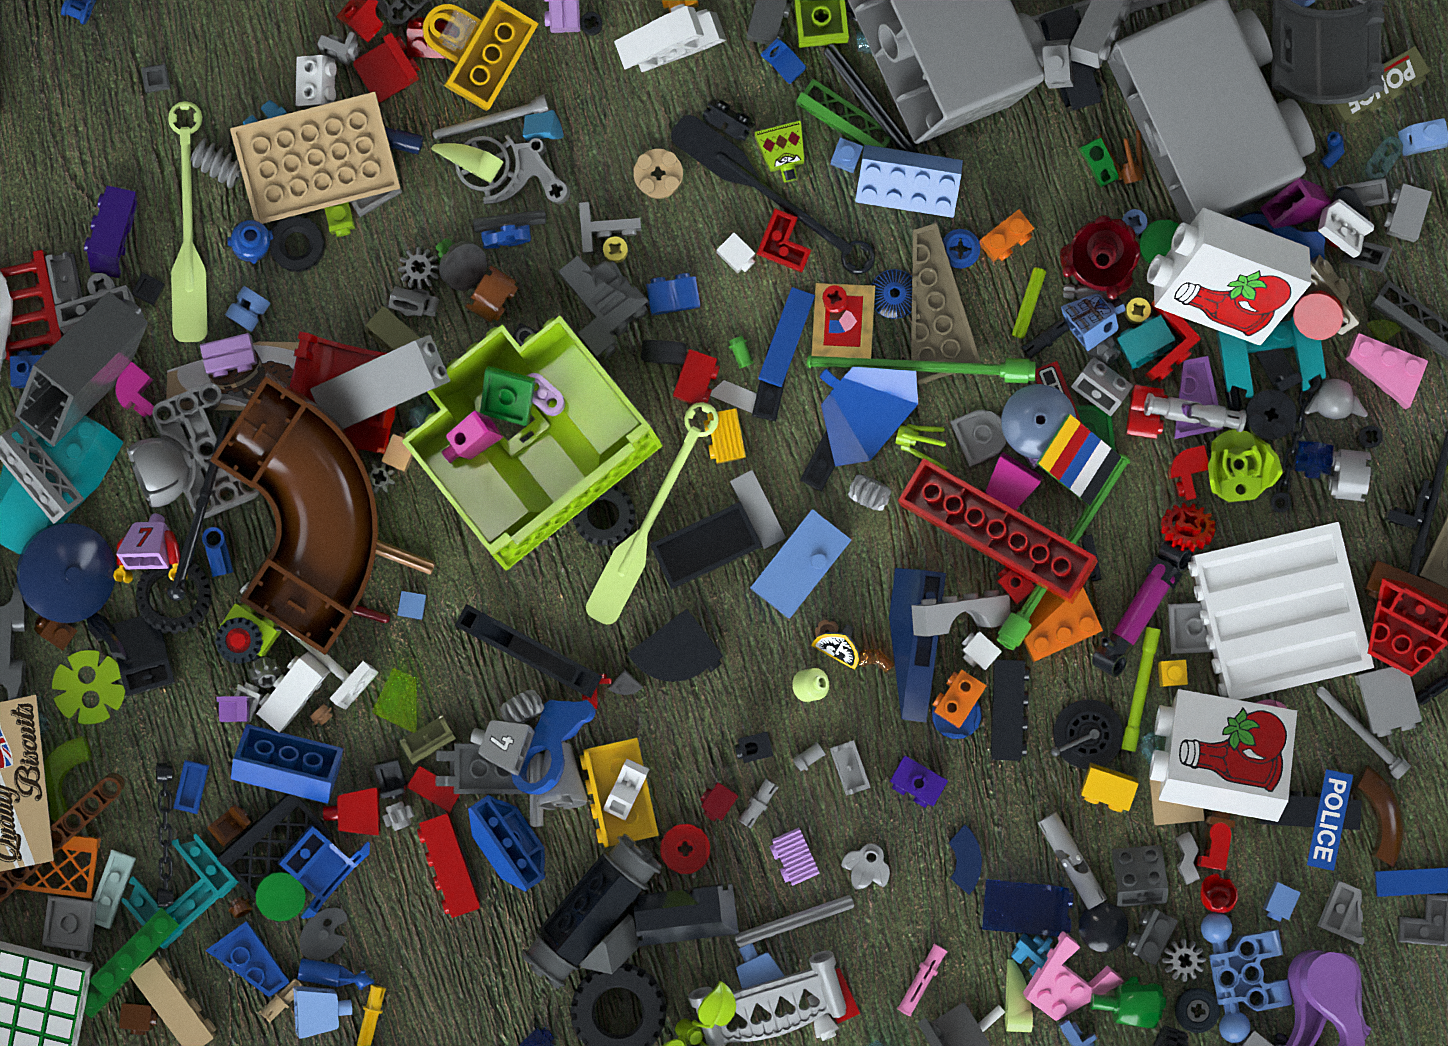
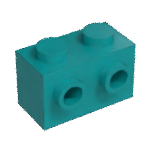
M1162 315L1158 317L1151 316L1145 319L1141 326L1135 329H1126L1117 338L1118 345L1132 370L1177 347L1176 340Z

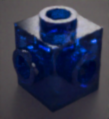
M1299 441L1295 471L1303 472L1306 478L1320 479V475H1330L1333 464L1334 445L1321 442Z

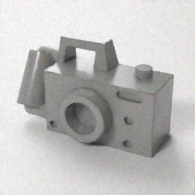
M395 286L390 295L388 308L399 310L406 316L418 315L422 317V314L435 316L440 300L437 297L430 296V292L426 290H419L418 288L408 290Z

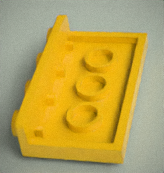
M638 738L584 749V755H580L582 769L588 770L589 779L585 780L588 795L593 794L595 804L590 805L593 819L598 818L600 828L596 829L598 843H604V848L614 846L619 842L617 837L619 835L622 836L624 833L634 841L659 836L646 778L626 820L603 810L626 759L644 766Z

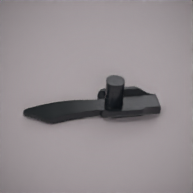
M98 613L86 619L88 630L97 641H102L103 638L108 644L113 658L126 660V651L118 638L111 633V631L115 630V627L109 620Z

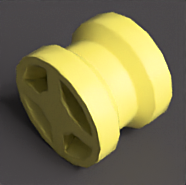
M614 236L605 241L603 252L609 262L620 263L627 257L628 248L622 238Z
M1134 298L1126 305L1124 314L1130 323L1140 324L1150 316L1151 307L1147 300Z

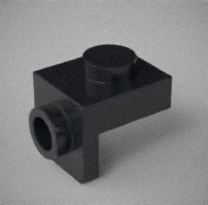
M399 757L375 763L374 769L381 787V798L395 799L402 796L406 791L407 781Z

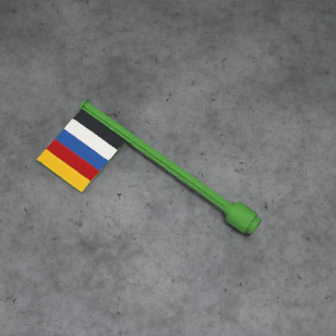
M1067 414L1038 459L1037 464L1088 505L1066 538V540L1076 545L1126 465L1130 464L1131 461L1127 455L1117 454L1071 414ZM1037 584L1020 612L1018 611L1016 614L1010 613L998 632L997 641L1010 650L1020 646L1032 627L1029 623V617L1047 591L1045 588Z

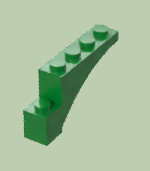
M162 907L89 980L84 1013L91 1020L140 966L180 926Z

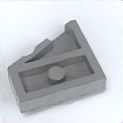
M1336 880L1317 926L1363 945L1364 937H1362L1361 929L1363 912L1360 908L1362 903L1361 890Z

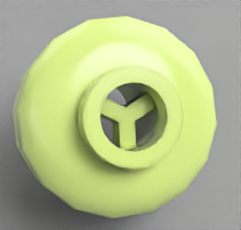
M819 668L799 671L794 676L792 682L794 694L804 702L820 700L827 695L829 690L828 677Z

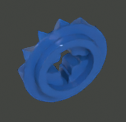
M953 230L942 240L951 267L958 269L970 267L979 257L980 243L977 237L968 230ZM959 239H961L963 247L971 249L963 252L961 259H959L957 251L950 250V248L957 247Z

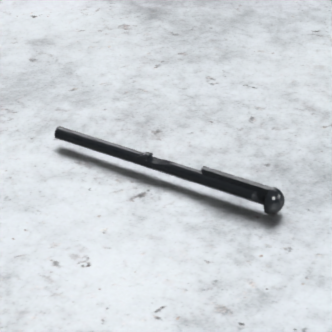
M223 417L212 455L229 432L233 421L232 418ZM211 461L203 487L199 493V501L189 535L185 540L172 588L167 589L169 598L174 601L183 600L187 594L183 591L219 468V466Z

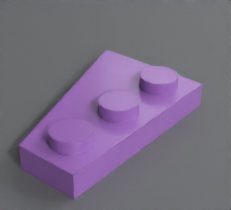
M1208 356L1182 362L1179 389L1180 399L1199 402L1205 406L1218 405ZM1182 406V412L1184 415L1187 416V411L1189 410L1190 406ZM1176 421L1174 439L1222 430L1224 428L1209 427L1201 423Z

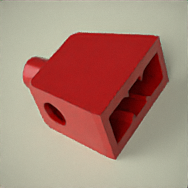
M379 787L338 795L337 806H323L324 821H338L339 831L381 835Z

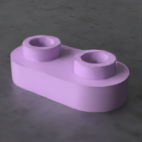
M531 373L526 375L536 378L535 384L539 385V389L534 391L532 402L549 416L560 414L565 408V399L562 394L540 374ZM552 400L557 401L555 407H549V403Z

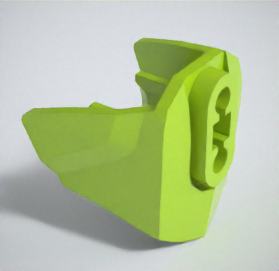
M1231 429L1222 433L1211 442V459L1208 463L1211 490L1213 494H1217L1218 497L1229 503L1255 500L1266 488L1273 486L1282 475L1279 457L1272 450L1270 444L1255 437L1250 432H1237L1236 429ZM1234 461L1241 463L1239 470L1234 467ZM1239 484L1244 488V493L1241 495L1237 494L1235 490Z

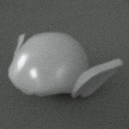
M1334 378L1324 380L1321 383L1318 393L1313 396L1305 409L1306 414L1318 411L1323 417L1334 420L1346 418L1351 413L1362 417H1367L1368 415L1359 399L1353 395L1350 384L1345 380Z

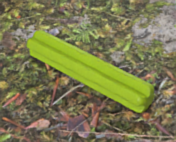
M1033 268L1012 332V336L1024 339L1046 275V270L1042 268Z

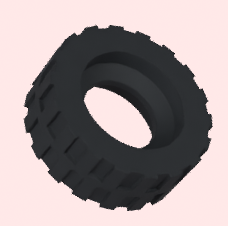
M302 216L287 217L288 219L281 220L273 228V239L270 240L269 248L272 257L282 268L288 271L300 273L305 270H311L322 259L323 251H325V239L321 230L310 219L302 218ZM294 232L305 234L309 240V249L302 256H292L286 251V238Z

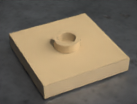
M1149 779L1154 826L1204 821L1203 808L1159 800L1161 781Z

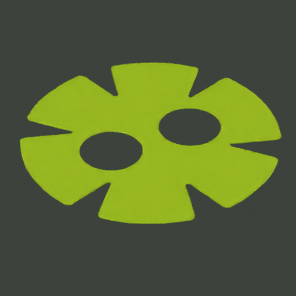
M84 650L68 656L73 671L60 664L55 671L52 681V689L66 690L65 693L54 697L58 709L70 719L80 708L78 723L96 724L110 718V715L104 704L118 710L125 696L123 685L111 684L121 678L118 664L110 656H107L98 667L99 651ZM84 666L92 667L96 674L94 681L89 684L82 683L78 678V672ZM87 691H95L99 695V704L94 708H87L82 703V697Z

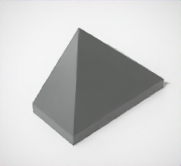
M1363 241L1360 255L1353 258L1345 253L1342 261L1383 272L1392 249Z

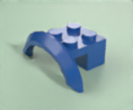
M310 825L282 856L278 864L315 895L303 911L302 919L314 917L339 884L369 855L370 843L368 841L348 858L317 829Z

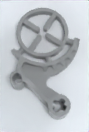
M507 134L505 136L507 141L503 144L496 139L486 136L474 137L463 144L472 145V147L479 149L477 142L489 141L498 145L503 151L494 156L499 159L505 157L506 166L504 173L496 183H494V180L492 183H489L490 186L478 187L470 184L464 176L471 172L465 169L461 170V167L455 164L457 174L466 186L485 193V197H483L484 204L499 203L513 197L533 176H537L540 179L547 198L555 204H563L569 199V187L550 170L541 156L546 152L547 147L540 139L534 138L529 143L515 144ZM536 144H541L539 150H535ZM510 145L516 158L515 172L510 171L511 161L506 150ZM507 177L512 178L506 188L491 196V190L501 186ZM556 186H558L560 189L563 188V190L560 192V197H557L555 195L552 196V194L555 192Z

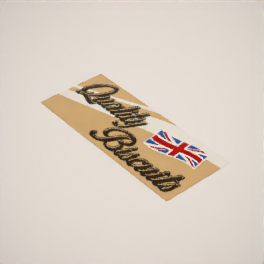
M36 695L0 702L1 872L54 860Z

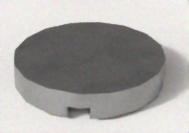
M460 241L450 246L447 254H443L439 271L442 280L448 286L455 290L465 291L473 288L481 281L486 271L487 261L486 255L480 247L469 241Z

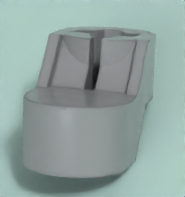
M1190 832L1176 837L1182 852L1177 868L1186 885L1200 879L1193 864L1199 849Z

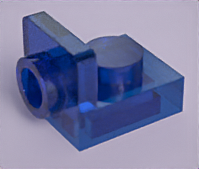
M538 1026L518 1046H555L553 1042L555 1037L547 1028L544 1027L541 1030Z

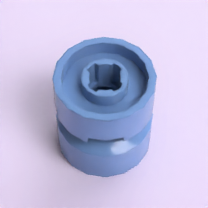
M243 285L236 296L237 303H232L224 315L252 332L259 322L258 315H263L271 303Z

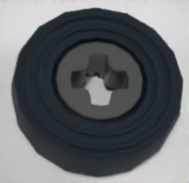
M1191 988L1184 991L1178 997L1175 1004V1016L1178 1023L1185 1030L1192 1033H1203L1210 1030L1217 1023L1220 1016V1006L1218 1005L1217 998L1211 992L1202 988ZM1197 1003H1200L1204 1013L1199 1014L1197 1018L1191 1012V1007H1196Z

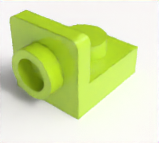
M349 202L324 208L329 224V232L332 235L336 234L337 237L351 234L350 230L356 229Z

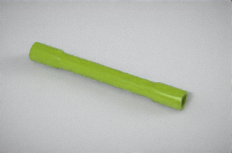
M1146 627L1128 724L1125 728L1121 746L1123 750L1136 752L1140 734V723L1154 655L1158 647L1160 629Z

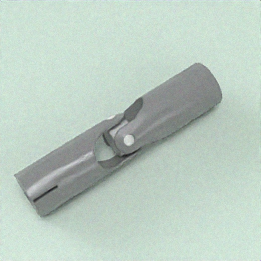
M1057 811L1037 822L1056 856L1060 859L1087 909H1091L1107 899L1105 893L1079 852ZM1076 864H1078V871L1073 868Z

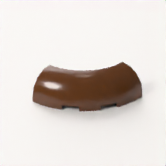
M1365 765L1353 786L1365 795L1377 816V840L1371 855L1393 868L1398 859L1403 841L1401 809L1388 783L1374 769Z

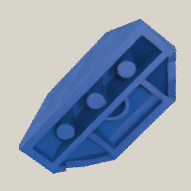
M487 795L468 808L472 837L501 879L523 891H527L545 878V848L516 806Z

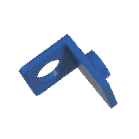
M779 38L761 53V56L789 84L807 68L791 48ZM778 47L773 54H770L774 48Z

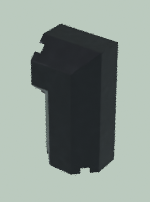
M728 883L727 889H723V884L693 887V893H688L687 888L637 895L634 900L638 901L639 904L634 907L637 937H643V940L638 941L639 946L739 934L733 883Z

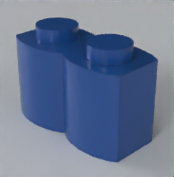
M690 273L675 275V280L666 281L665 277L653 278L650 284H646L651 316L700 308L696 276L690 277Z

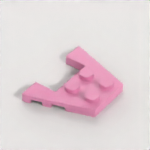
M1064 931L1058 936L1059 942L1055 949L1051 948L1046 955L1048 960L1043 968L1037 969L1023 991L1027 1000L1055 1021L1089 1003L1092 993L1103 995L1124 982L1122 977L1109 966H1106L1090 982H1086L1063 963L1080 948L1077 941Z

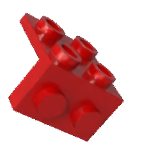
M392 32L383 37L384 43L353 62L354 68L370 93L376 92L378 103L385 101L419 80L416 73L420 70L413 57L409 59L403 52L407 49L400 36L395 38Z

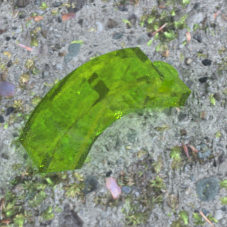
M86 736L63 743L44 762L47 801L51 803L48 806V810L52 820H57L68 810L62 793V784L66 774L73 767L93 760Z

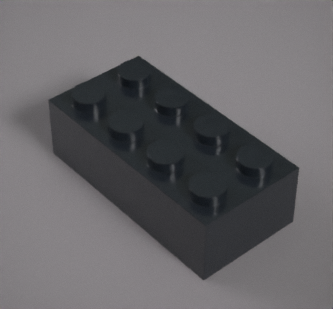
M1073 6L1046 13L1039 17L1045 41L1071 39L1072 42L1082 22L1079 11H1074ZM1072 61L1074 87L1060 88L1067 113L1101 102L1100 97L1103 96V90L1100 82L1095 81L1093 75L1096 72L1095 67Z
M741 501L650 544L671 590L762 548Z

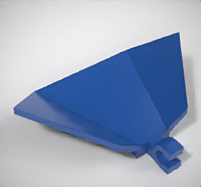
M853 366L840 380L826 368L819 375L823 381L833 388L822 402L821 407L835 466L870 461L918 405L916 371Z

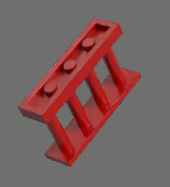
M44 250L33 251L34 258L30 260L31 262L0 268L5 278L32 271L34 274H38L39 283H36V286L9 292L13 301L33 296L43 297L44 307H41V310L12 316L11 327L44 319L45 322L48 321L50 329L44 335L10 342L8 336L5 360L9 362L10 356H13L14 351L45 344L52 346L64 336L58 325L55 311L56 305L45 257L47 252Z

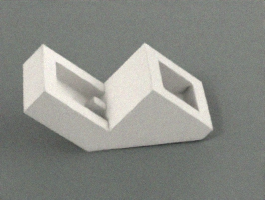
M626 759L603 810L626 820L649 769Z

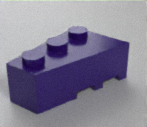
M107 185L105 193L100 194L98 199V208H100L98 216L94 215L91 222V230L93 232L91 237L86 238L84 251L88 255L90 272L103 273L107 276L120 278L119 261L121 255L125 256L127 249L124 245L128 233L131 232L138 203L136 192Z

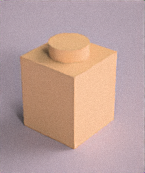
M400 432L399 436L392 435L381 462L406 473L413 455L402 442L406 434Z

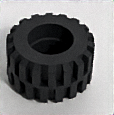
M613 485L572 519L578 533L589 543L598 546H611L624 540L631 532L630 530L635 522V509L629 495L622 488ZM609 500L616 505L619 516L617 522L611 528L599 529L591 523L589 510L595 502Z

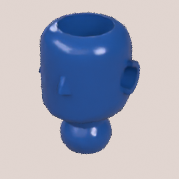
M255 220L240 222L233 229L231 237H227L228 246H231L233 253L239 259L252 262L253 264H256V261L262 259L267 254L270 240L273 239L272 230L268 231L262 223Z

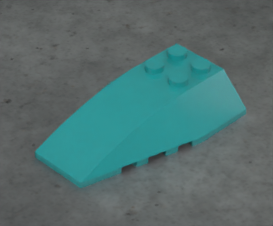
M84 416L53 447L20 421L84 498L81 503L54 524L64 523L100 485L124 442L103 425ZM15 431L12 437L17 443L23 444V438ZM29 452V458L34 463L39 464L38 456ZM3 464L0 474V544L20 555L32 536L41 529L53 525V523ZM45 472V477L48 481L56 483L53 474ZM62 491V497L69 505L74 500L67 492Z

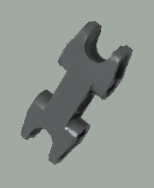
M15 584L11 601L5 606H0V684H3L7 689L8 700L21 698L26 675L25 660L14 659L15 632H26L28 626V606L20 593L18 584Z

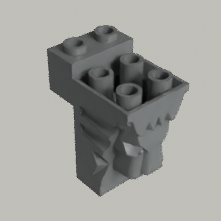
M576 256L559 270V274L595 318L577 333L579 339L598 361L601 358L607 360L616 352L615 347L617 343L613 336L619 337L629 329L628 323L633 319L636 321L642 319L648 313L649 303L635 286L633 288L630 286L627 278L622 276L614 261H603L589 268L579 256Z

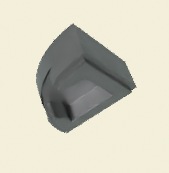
M624 670L608 689L616 694L630 695L638 692L643 686Z

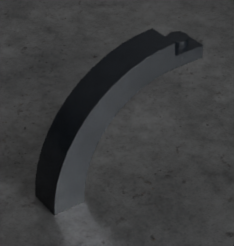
M468 604L465 605L455 624L459 629L589 698L592 697L602 678L596 672Z

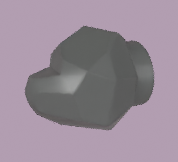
M1112 335L1091 350H1086L1091 359L1094 356L1107 366L1112 364L1121 353Z

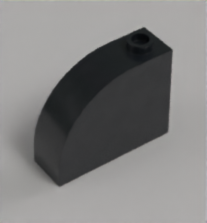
M685 609L627 653L635 665L644 673L655 679L667 682L685 681L698 676L706 669L712 672L722 664L720 659L723 657L688 609Z

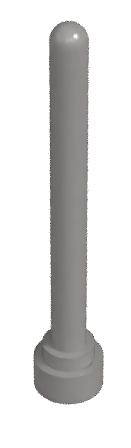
M544 94L536 96L535 100H531L530 104L437 129L433 132V137L435 139H442L527 114L548 112V104Z
M1324 687L1317 688V695L1389 765L1388 768L1391 770L1390 774L1398 780L1411 767L1405 759L1401 760L1390 753Z

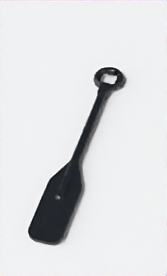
M686 115L673 128L671 139L677 147L722 180L754 187L788 213L798 217L799 221L841 252L842 265L848 272L863 274L872 268L875 262V253L868 243L858 240L847 243L761 181L746 154L693 115ZM861 245L860 249L865 253L869 251L871 256L870 260L866 259L863 264L864 268L861 270H856L855 265L851 262L847 263L845 260V255H849L853 250L852 246Z

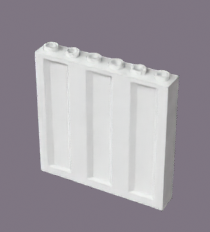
M1339 522L1191 556L1188 568L1192 577L1195 576L1197 586H1194V593L1197 601H1201L1203 610L1200 611V618L1202 624L1207 626L1209 635H1206V643L1209 650L1212 649L1213 651L1212 667L1214 673L1219 675L1220 684L1217 687L1220 697L1240 700L1374 668L1372 656L1367 654L1369 644Z

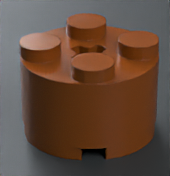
M492 265L488 268L492 271L490 276L487 274L483 276L470 297L474 300L473 304L467 303L465 308L490 323L493 319L496 321L500 319L505 310L502 304L506 298L511 300L518 289L514 285L516 283L515 279Z

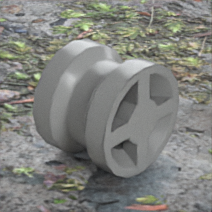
M96 273L89 278L87 287L93 295L114 289L115 284L106 274Z

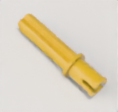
M373 984L370 986L367 1004L363 1006L365 1014L357 1046H371L378 1016L383 1012L381 1006L386 991L385 987Z

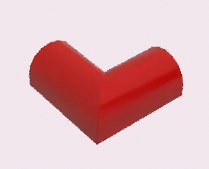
M775 208L756 255L802 273L811 249L789 241L798 217Z

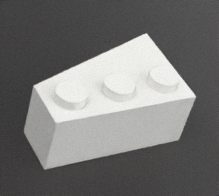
M309 651L300 658L298 656L294 657L287 666L290 669L287 675L284 676L282 674L273 684L276 688L271 695L267 693L259 702L261 708L256 714L279 733L291 723L306 705L307 700L314 691L320 688L324 678L331 672Z

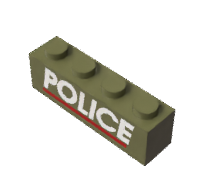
M1416 46L1384 64V74L1382 75V80H1384L1383 91L1374 93L1372 97L1362 100L1329 105L1340 124L1347 121L1349 124H1352L1361 119V113L1367 109L1373 112L1384 105L1382 101L1386 98L1391 97L1394 100L1405 93L1404 88L1412 84L1413 88L1425 82V76L1430 70Z

